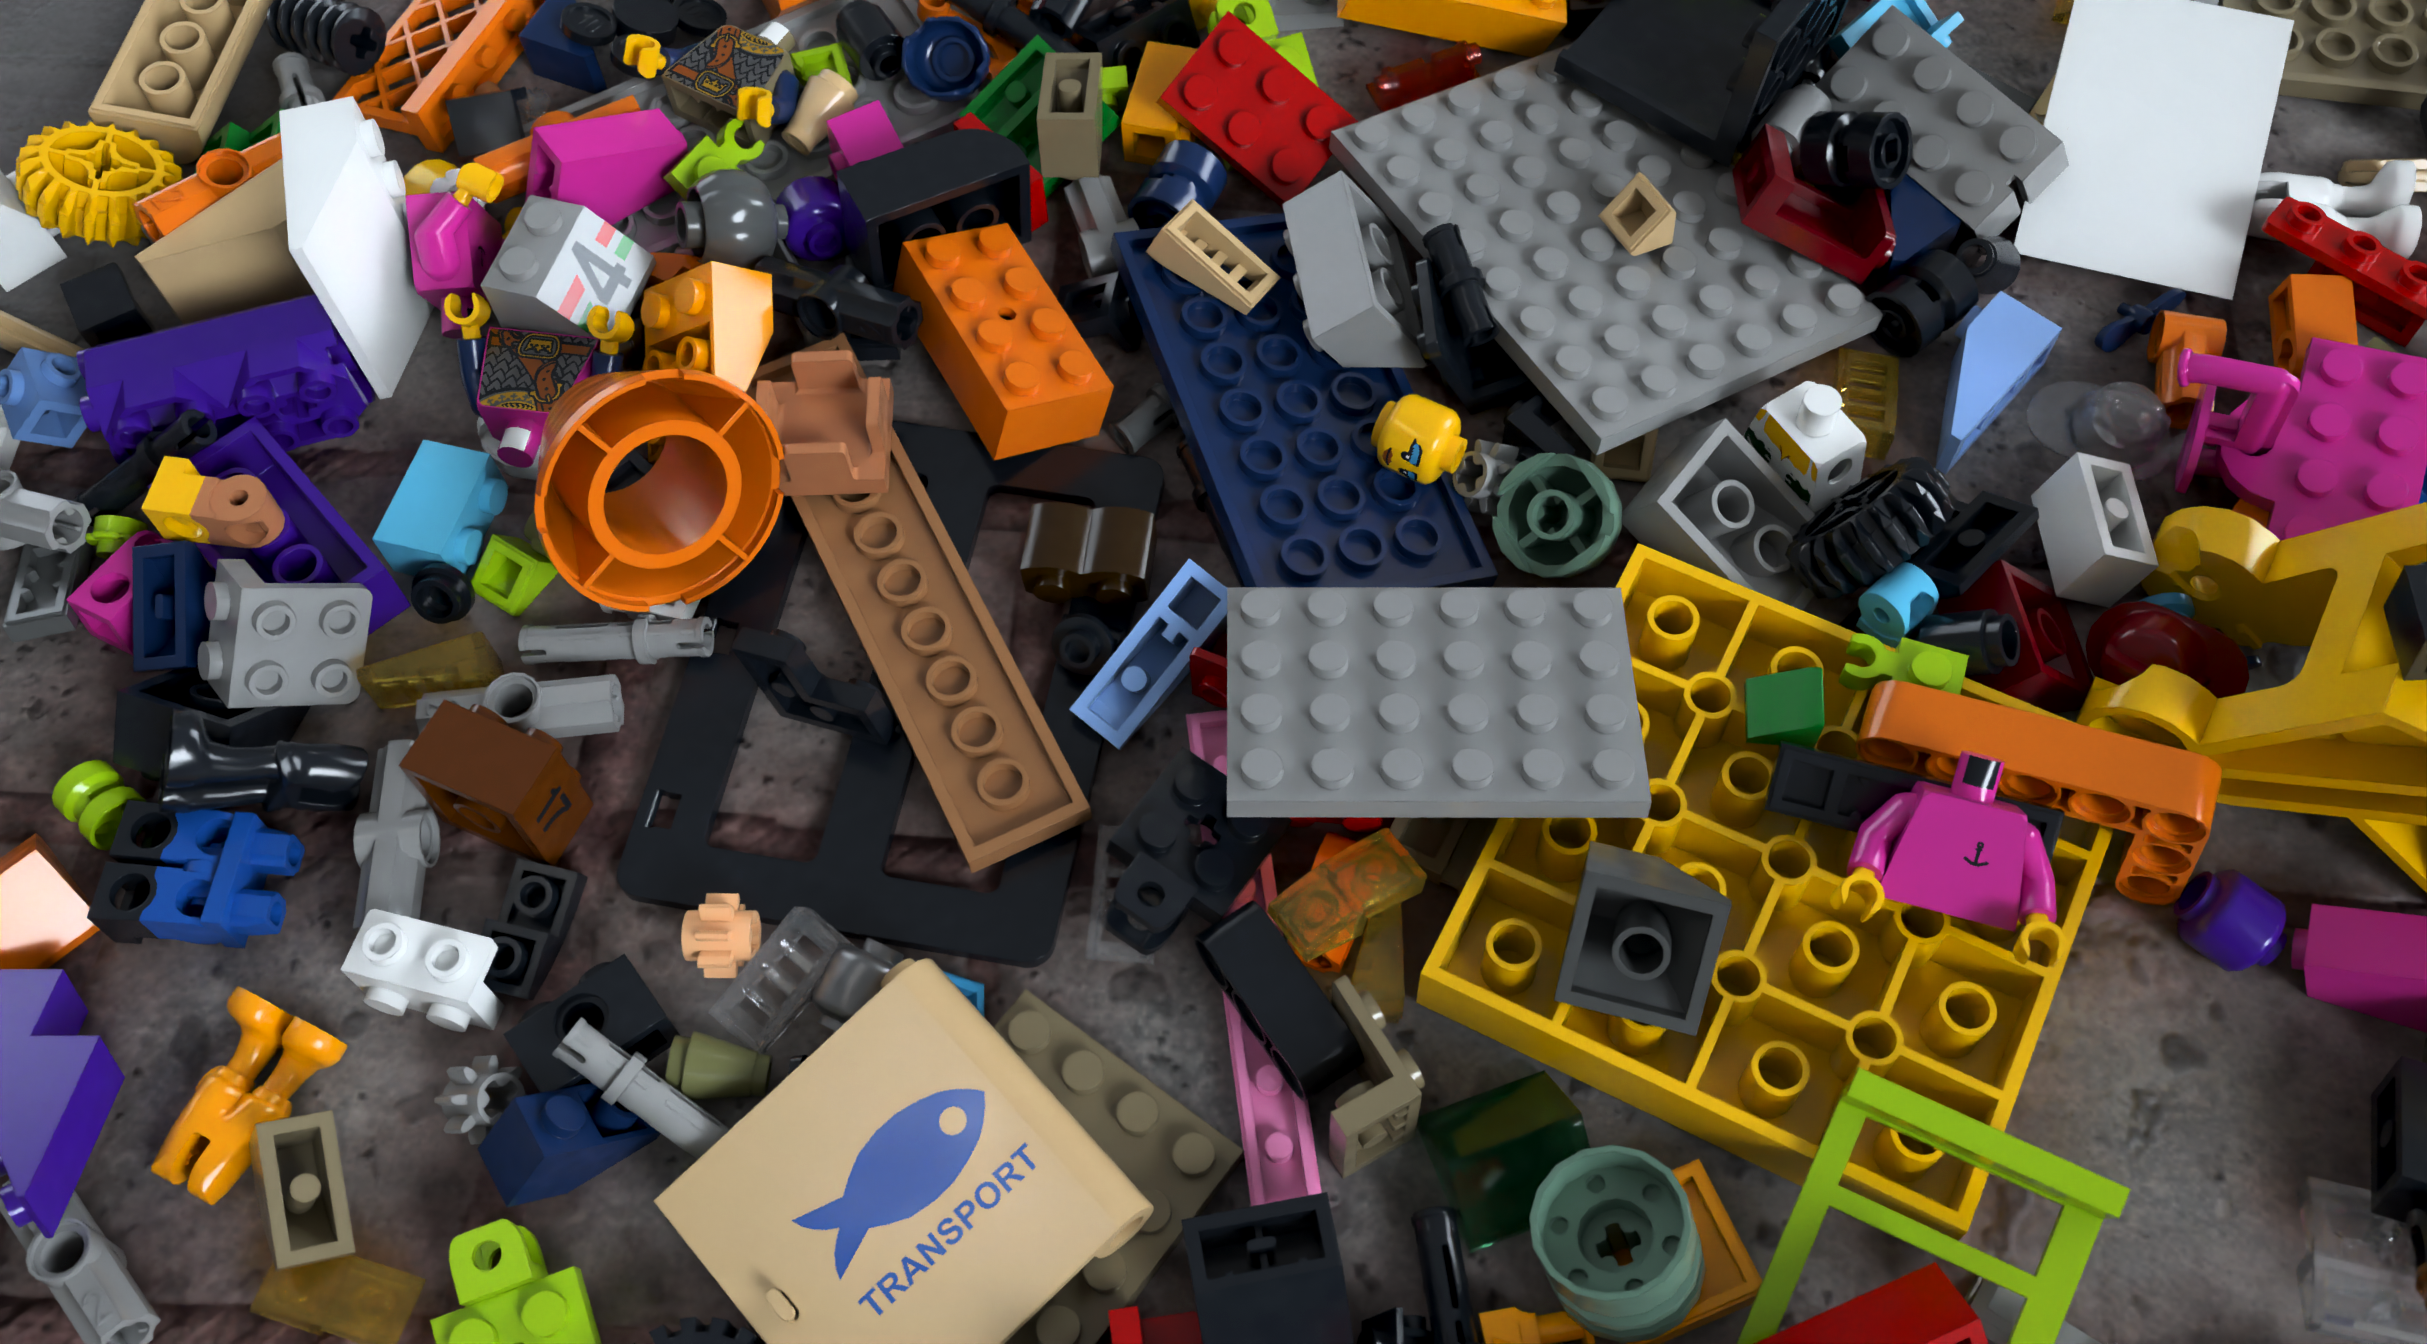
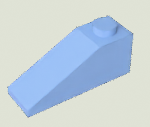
M2001 290L1984 309L1977 305L1972 307L1955 332V336L1960 338L1961 342L1951 362L1935 468L1945 475L2045 364L2062 330L2060 326Z
M1189 558L1069 710L1121 750L1191 672L1189 656L1193 648L1199 647L1209 651L1227 629V588Z

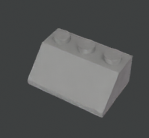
M1342 170L1283 203L1288 228L1283 232V237L1287 248L1295 260L1297 273L1293 275V283L1298 295L1304 302L1307 319L1303 320V329L1313 348L1318 352L1324 350L1342 367L1424 368L1427 366L1417 343V332L1424 329L1423 320L1413 302L1411 294L1413 279L1401 232L1397 226Z

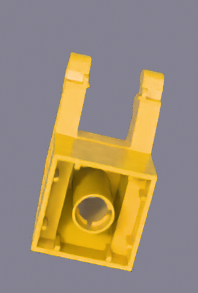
M2427 502L2281 541L2256 520L2229 509L2198 506L2182 508L2166 516L2152 542L2159 567L2141 581L2146 593L2149 596L2169 592L2187 594L2192 598L2196 614L2193 620L2210 627L2219 628L2238 645L2250 646L2253 650L2262 648L2263 643L2266 642L2293 646H2311L2301 672L2285 685L2218 699L2191 677L2156 664H2152L2141 675L2121 685L2095 677L2075 723L2209 757L2217 762L2222 769L2217 803L2347 817L2427 893V680H2403L2383 609L2404 566L2427 562Z

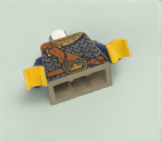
M770 22L758 36L731 24L723 25L703 41L682 49L661 47L656 39L641 34H632L626 38L623 62L628 66L637 65L638 73L645 78H653L655 75L662 76L675 115L716 134L725 124L735 118L736 120L744 121L742 126L735 132V141L746 148L760 139L766 145L778 124L789 123L800 99V82L795 76L789 54L795 46V39L791 32L780 23Z

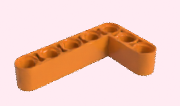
M1897 680L1882 681L1874 685L1855 744L1856 753L1865 761L1953 782L1962 750L1984 754L2004 761L2005 764L1996 793L2059 808L2065 812L2064 816L2126 831L2115 887L2129 899L2150 905H2168L2175 903L2180 898L2209 839L2222 779V769L2218 763L2207 756Z

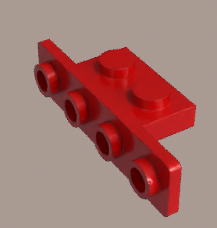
M2285 197L2261 227L2264 233L2315 260L2307 274L2343 275L2351 279L2353 283L2356 321L2406 347L2425 320L2427 321V264L2419 261H2410L2382 246L2380 241L2371 234L2354 231L2327 217L2325 212L2318 206L2309 202H2299L2292 197Z

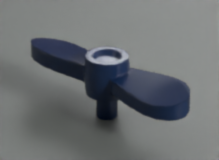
M2174 288L2165 292L2146 306L2135 304L2131 307L2126 303H2121L2117 308V313L2124 316V318L2118 319L2102 328L2095 338V345L2105 352H2112L2136 332L2147 335L2150 333L2159 311H2173L2184 300L2186 293L2178 288Z

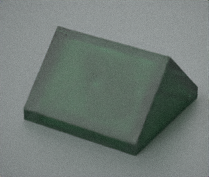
M1545 1070L1418 1116L1417 1129L1449 1205L1457 1210V1224L1470 1253L1531 1230L1529 1217L1537 1188L1556 1164L1582 1149L1590 1148L1582 1112Z

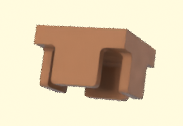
M849 350L792 353L791 368L796 380L794 382L757 381L755 402L772 421L783 447L785 459L780 460L779 489L784 493V496L888 493L894 390L890 378H882V376L869 377L868 379L861 378L853 353Z

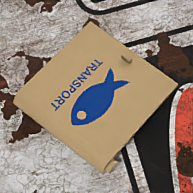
M908 958L899 962L884 976L881 982L882 989L654 1200V1203L766 1344H1005L1095 1256L1097 1258H1105L1130 1240L1143 1227L1154 1210L1153 1205L940 967L929 958L916 962L912 958ZM781 1292H784L786 1296L790 1299V1301L794 1304V1306L798 1309V1317L795 1314V1310L792 1307V1305L788 1302V1300L784 1297V1295Z

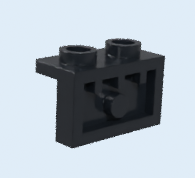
M1122 0L1080 22L1070 38L1072 45L1084 53H1102L1103 68L1126 66L1128 84L1135 81L1148 41L1189 48H1197L1201 42L1188 0Z

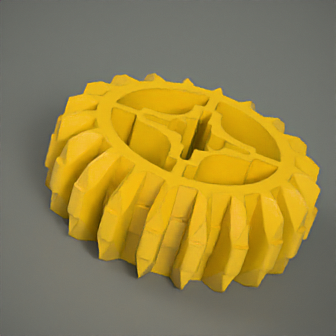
M88 120L85 126H76L69 121H64L61 130L52 126H44L41 135L28 136L26 146L20 148L19 157L16 158L15 188L18 190V199L25 204L26 214L39 217L42 228H60L62 238L72 236L84 238L87 246L94 240L105 241L112 248H114L117 241H126L133 246H138L142 237L148 238L141 229L142 224L136 217L133 204L183 180L182 168L174 164L172 153L160 150L158 141L140 139L138 130L129 132L117 130L114 123L109 127L96 126L91 120Z

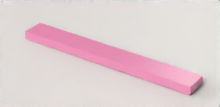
M1227 710L1186 714L1190 751L1227 776ZM1200 824L1202 842L1208 841L1215 845L1217 841L1211 835L1212 831ZM1270 854L1226 916L1248 902L1255 901L1261 906L1283 936L1272 856ZM1222 990L1250 1206L1322 1193L1308 1100L1304 1102L1294 1093Z

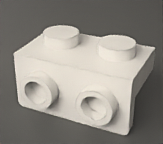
M372 909L367 913L341 968V971L366 994L363 1001L370 1007L396 1016H402L406 1008L427 1013L426 1018L432 1023L457 1032H465L469 1024L494 1031L504 1008L503 1003L483 982L498 950L497 944L491 938L378 909Z

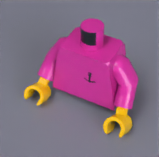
M468 163L462 166L456 180V187L458 188L456 191L406 195L414 286L416 292L441 311L442 335L452 339L461 338L462 330L461 325L449 320L445 314L444 302L446 297L450 293L459 296L462 304L461 313L464 318L473 312V292L481 295L488 302L480 285L523 208L515 207L509 211L504 223L505 233L502 235V225L473 199V196L486 203H492L502 189L504 177L479 163Z
M1961 751L1951 788L1917 781L1911 792L1895 794L1860 825L1846 869L1849 877L1834 890L1830 898L1831 906L1838 911L1845 904L1849 891L1859 894L1865 903V911L1861 915V922L1867 921L1881 908L1884 898L2015 932L2017 922L2019 921L2026 927L2014 943L2013 954L2014 958L2023 965H2025L2030 957L2029 940H2040L2048 946L2051 953L2049 960L2051 967L2057 964L2067 946L2064 932L2059 926L2054 924L2057 918L2055 878L2040 831L2031 823H2028L2027 815L2018 806L1995 800L2005 762L1971 751Z

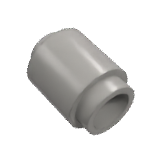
M1799 84L1793 89L1786 90L1754 129L1751 139L1752 141L1765 123L1785 133L1792 169L1800 165V142L1805 126L1818 111H1831V102L1823 91L1809 84Z

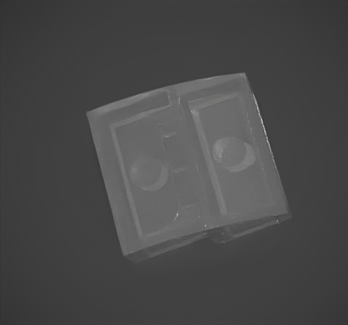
M2308 1176L2297 1193L2307 1253L2296 1268L2305 1330L2361 1344H2427V1290L2416 1280L2415 1258L2407 1223L2371 1213V1190Z

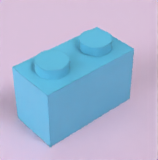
M423 439L372 538L393 571L415 576L426 565L443 563L457 568L466 576L470 565H474L481 556L483 539L494 516L502 512L507 501L508 485L491 454Z

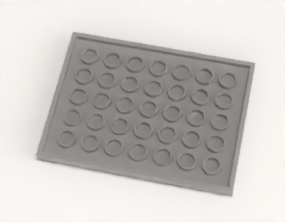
M1573 43L1331 131L1329 150L1424 258H1430L1428 250L1424 247L1422 241L1423 236L1429 230L1446 223H1452L1453 226L1455 224L1458 225L1461 233L1460 236L1472 266L1481 269L1485 279V285L1482 290L1493 318L1500 329L1499 334L1494 339L1596 456L1871 333L1877 329L1883 313L1871 301L1865 300L1866 296L1847 277L1741 223L1732 169L1735 167L1733 163L1728 168L1554 72L1558 54L1563 49L1568 50ZM1638 172H1641L1677 213L1672 244L1633 256L1625 249L1598 215Z

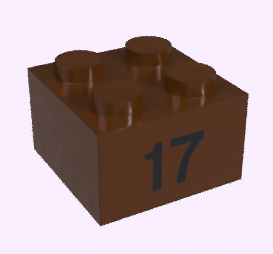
M444 699L399 764V767L443 822L534 862L553 867L594 805L579 782L582 778L581 774L568 765L561 754L563 746L555 738L536 728H528L523 733L508 727L506 721L501 716L478 704H473L468 710Z

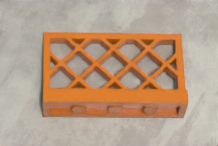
M414 0L386 33L385 50L379 61L367 73L358 76L352 75L332 100L353 96L357 103L363 95L379 89V96L358 104L365 120L375 119L380 128L416 135L426 150L444 153L455 138L445 101L474 95L477 87L483 82L490 81L497 85L524 50L518 35L545 0H487L486 3H483V0ZM474 2V8L449 17L448 12ZM439 16V22L417 30L421 23ZM463 31L457 39L454 38V34ZM445 39L446 44L420 54L419 48ZM406 53L410 54V58L386 67L392 59ZM433 68L430 71V73L425 77L424 71ZM415 75L416 81L390 91L389 85ZM403 105L400 109L402 113L395 112L394 108Z

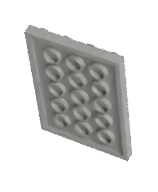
M1227 587V817L1648 818L1652 800L1621 588Z

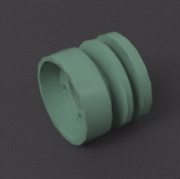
M1618 1145L1582 1149L1555 1165L1537 1188L1529 1221L1533 1249L1546 1272L1554 1293L1569 1318L1594 1336L1621 1343L1655 1339L1681 1324L1699 1300L1706 1267L1700 1236L1693 1219L1687 1194L1670 1168L1645 1151ZM1622 1249H1629L1633 1262L1619 1266L1615 1253Z

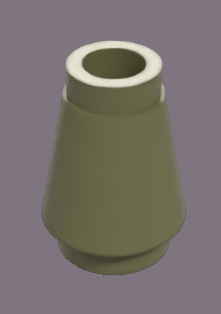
M694 1031L691 1037L675 1035L669 1053L665 1081L691 1100L751 1097L752 1095L765 1097L769 1086L773 1057L772 1055L759 1054L758 1051L698 1031Z

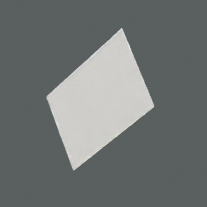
M2074 0L2043 125L2063 141L2069 166L2031 204L2027 201L2024 202L2014 246L2019 254L2232 300L2294 20L2191 0Z

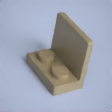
M1346 975L1332 982L1331 1004L1354 1035L1363 1053L1364 1063L1355 1068L1363 1082L1342 1094L1335 1102L1337 1109L1333 1110L1330 1115L1328 1156L1342 1179L1415 1138L1419 1110L1421 1109L1422 1092L1420 1089L1425 1086L1423 1076L1412 1056L1404 1048L1395 1052L1381 1029L1386 1027V1021L1376 1000L1366 989L1357 993Z

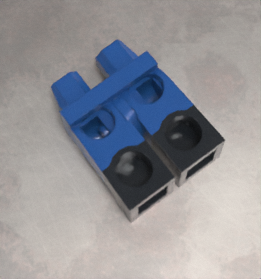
M128 800L109 855L118 863L106 862L87 919L115 943L141 944L143 938L181 940L203 945L222 943L225 947L245 949L249 935L280 933L286 915V900L278 892L263 891L268 874L294 876L299 872L305 848L294 834L269 829L255 813L235 811V814L210 809L184 814L159 812L158 803ZM142 826L146 833L141 847H138L136 836ZM122 887L125 890L120 909H117L115 895L119 888Z

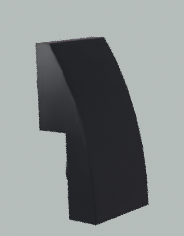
M517 858L498 920L486 918L481 936L491 938L498 946V950L483 981L490 990L533 1001L564 943L588 879L587 876L579 872Z

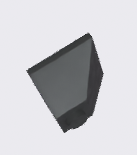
M1590 841L1574 904L1554 1001L1697 1036L1732 906L1731 900L1660 857Z

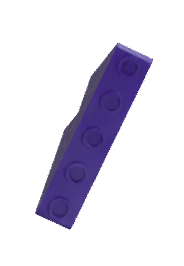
M0 969V1177L8 1174L11 1182L0 1188V1196L10 1217L18 1228L34 1221L45 1238H53L125 1076L100 1035H78L89 1011L64 969Z

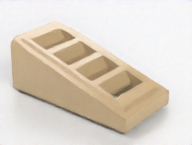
M1193 198L1160 230L1146 250L1149 256L1165 268L1244 315H1247L1281 278ZM1224 264L1232 269V271L1228 274L1220 266ZM1243 276L1253 282L1247 290L1238 283Z

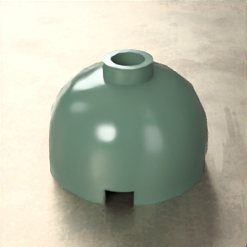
M1539 453L1518 463L1501 482L1496 494L1501 496L1497 505V516L1492 515V529L1501 552L1518 569L1543 578H1571L1597 567L1614 549L1622 528V503L1614 483L1592 462L1567 453Z

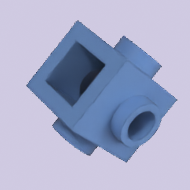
M21 347L7 369L0 371V404L12 438L73 448L87 428L80 411L79 400L88 394L85 379L77 363V357Z

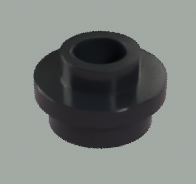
M433 563L426 565L415 575L412 581L411 602L417 613L424 619L437 624H445L460 620L468 614L475 603V591L470 580L460 570L447 564Z

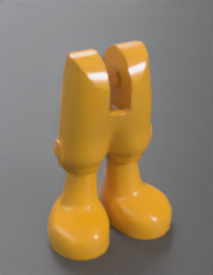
M240 986L235 988L227 1000L228 1013L240 1025L242 1032L238 1046L226 1066H216L208 1071L198 1082L195 1088L196 1092L172 1125L151 1165L153 1174L173 1185H179L188 1180V1192L211 1206L215 1205L232 1188L252 1164L249 1140L255 1124L289 1118L292 1111V1102L289 1101L291 1096L316 1071L331 1067L339 1062L348 1048V1045L296 1016L293 1017ZM283 1047V1054L277 1066L262 1086L259 1085L252 1092L256 1085L254 1082L274 1055Z

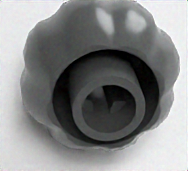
M719 169L704 174L689 187L687 201H679L675 210V227L679 245L682 249H691L693 256L702 257L698 260L702 264L715 261L755 270V265L766 256L772 257L778 239H785L788 235L789 223L785 206L783 204H775L766 185L758 177L744 170Z

